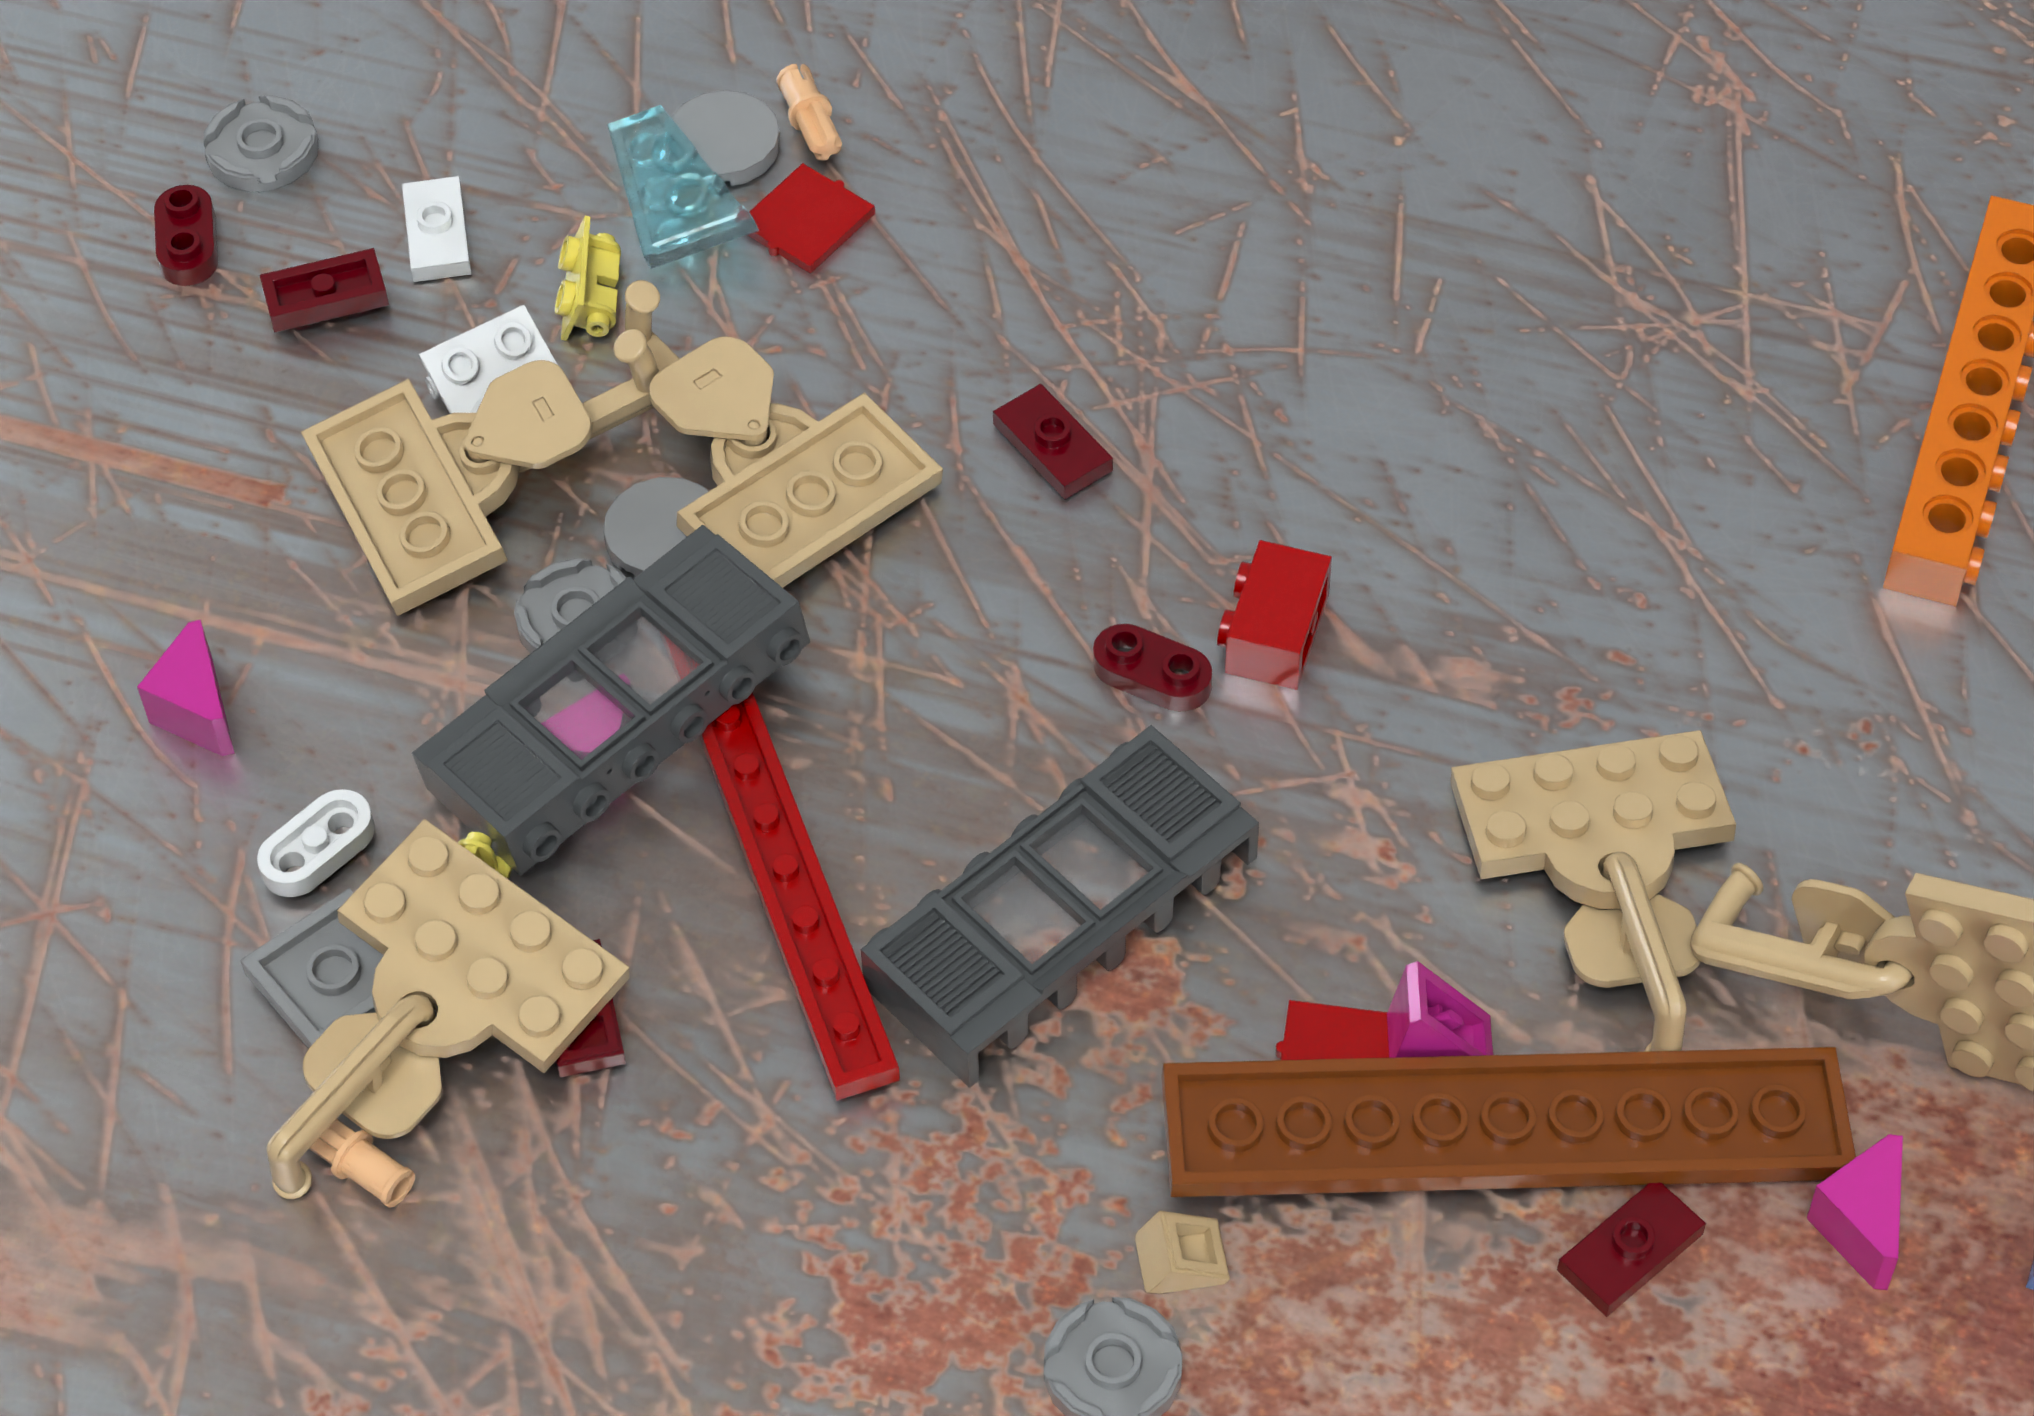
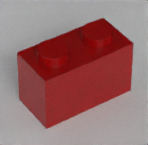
M1259 540L1252 563L1242 561L1237 573L1234 598H1238L1239 601L1236 610L1226 609L1221 619L1217 646L1226 648L1225 673L1298 690L1329 596L1332 556Z

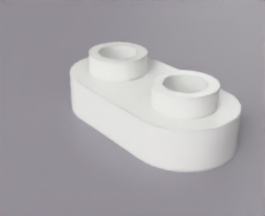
M351 790L329 791L314 800L268 837L261 845L257 855L258 867L266 887L273 893L284 897L304 895L315 889L363 850L372 840L375 831L372 812L367 800L359 793ZM341 827H351L343 834L334 833ZM293 866H301L296 871L286 872V870Z

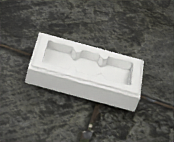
M459 176L402 183L413 281L419 282L471 275L463 196Z

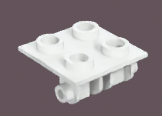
M525 305L519 306L418 355L429 375L425 378V383L434 399L441 397L450 414L477 413L489 384L494 379L526 363L545 360L557 364Z

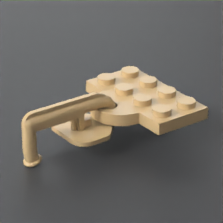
M645 280L634 281L627 287L625 291V331L636 329L646 336L647 345L653 353L659 370L650 383L649 396L653 407L680 433L714 437L711 444L710 461L712 477L717 487L677 511L676 526L686 536H689L701 525L706 526L715 535L719 534L783 588L941 484L943 468L865 392L820 421L815 420L800 409L779 403H771L773 369L748 343L734 337H718L679 358L652 332V312L660 303L658 289L652 283Z
M636 329L627 330L617 338L614 344L615 357L619 361L628 364L633 378L583 403L560 366L550 361L537 360L526 363L494 379L489 384L477 413H451L431 419L410 379H407L301 431L309 450L397 616L508 561L486 516L505 503L516 487L519 473L526 472L532 468L542 469L582 449L590 439L654 408L649 396L650 383L659 370L653 353L647 345L646 336L641 331Z
M1701 730L1451 767V788L1480 879L1545 870L1555 888L1573 901L1583 904L1564 929V943L1575 973L1583 981L1597 987L1610 988L1643 983L1655 1017L1652 1042L1646 1047L1644 1052L1682 1051L1687 1007L1677 977L1693 972L1701 963L1694 956L1691 949V938L1697 925L1689 909L1658 893L1665 888L1672 873L1675 850L1734 841L1736 830L1734 816Z
M424 819L337 910L339 923L383 954L382 959L375 968L372 988L373 1004L376 1012L339 1017L307 1050L303 1059V1074L306 1084L313 1093L271 1137L267 1144L266 1151L274 1190L285 1199H297L308 1192L312 1184V1174L310 1168L300 1161V1158L341 1113L364 1131L378 1138L393 1139L409 1133L441 1097L442 1086L439 1057L448 1058L472 1051L493 1035L541 1072L545 1073L629 980V966Z
M1735 863L1732 866L1731 875L1716 893L1692 935L1691 949L1698 961L1846 999L1885 995L1892 1003L1913 1016L1938 1024L1949 1067L1959 1069L1973 1077L1988 1076L2020 1084L2034 1092V899L1916 873L1905 892L1911 916L1895 917L1867 894L1856 888L1809 879L1800 882L1792 894V903L1804 942L1802 943L1733 926L1752 895H1760L1764 889L1761 879L1750 867L1742 863Z

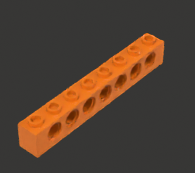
M1992 195L1990 197L1883 584L1884 589L1956 607L1962 584L1967 583L1974 586L1976 584L1985 549L1973 547L1975 536L1988 538L1997 503L1985 500L1987 490L2000 492L2009 457L1997 454L1999 445L2012 446L2021 414L2020 411L2009 409L2011 400L2024 401L2033 368L2022 365L2021 362L2023 356L2034 358V321H2032L2034 316V205Z

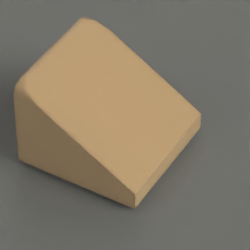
M1159 1211L1137 1231L1135 1242L1146 1293L1163 1294L1223 1285L1230 1280L1217 1218Z

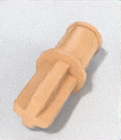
M797 64L786 66L778 74L776 83L789 106L788 119L791 126L802 132L809 150L814 153L816 159L828 160L830 155L838 154L842 147V141L830 118L832 114L831 103L826 96L818 91L808 66L801 64L800 72Z
M336 1119L309 1149L332 1165L331 1171L334 1176L341 1180L349 1177L379 1198L388 1208L395 1207L411 1190L415 1181V1173L373 1145L372 1135L364 1130L355 1132Z

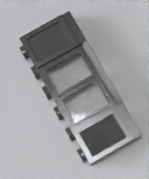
M701 525L634 579L631 576L626 578L487 687L484 690L486 694L484 697L413 751L412 756L425 786L472 832H481L489 836L492 840L491 848L517 874L522 876L536 863L551 857L562 842L587 822L598 819L613 801L634 784L649 778L659 764L685 743L696 740L711 722L732 705L747 699L754 688L778 668L794 661L802 649L810 643L800 603L719 534L715 535L706 526Z
M1150 725L1131 741L1118 746L1109 758L1083 778H1078L1070 783L1060 795L1059 800L1040 815H1030L1021 821L1011 837L991 853L983 852L973 858L966 866L963 874L943 890L936 889L929 892L920 900L915 908L897 922L877 932L867 945L860 949L863 976L869 992L970 1088L979 1081L978 1053L997 1038L1010 1049L1020 1045L1028 1034V1013L1045 999L1052 1002L1059 1010L1070 1005L1077 995V974L1094 960L1099 962L1107 971L1115 969L1122 962L1126 954V935L1142 922L1147 924L1156 933L1165 929L1173 918L1174 897L1190 884L1203 895L1210 893L1220 881L1221 859L1231 851L1247 865L1257 858L1259 822L1241 807V802L1155 727Z

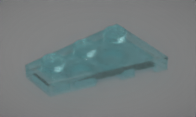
M661 105L607 124L642 253L650 269L759 231L751 214L734 198L724 181L702 159L696 147Z

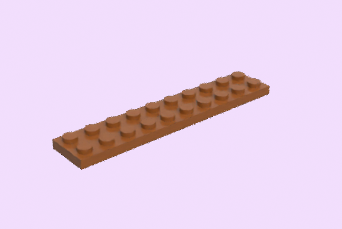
M1836 1047L1163 1063L1161 1076L1171 1197L1647 1185L1658 1182L1663 1184L1819 1181L1827 1179L1856 1158Z

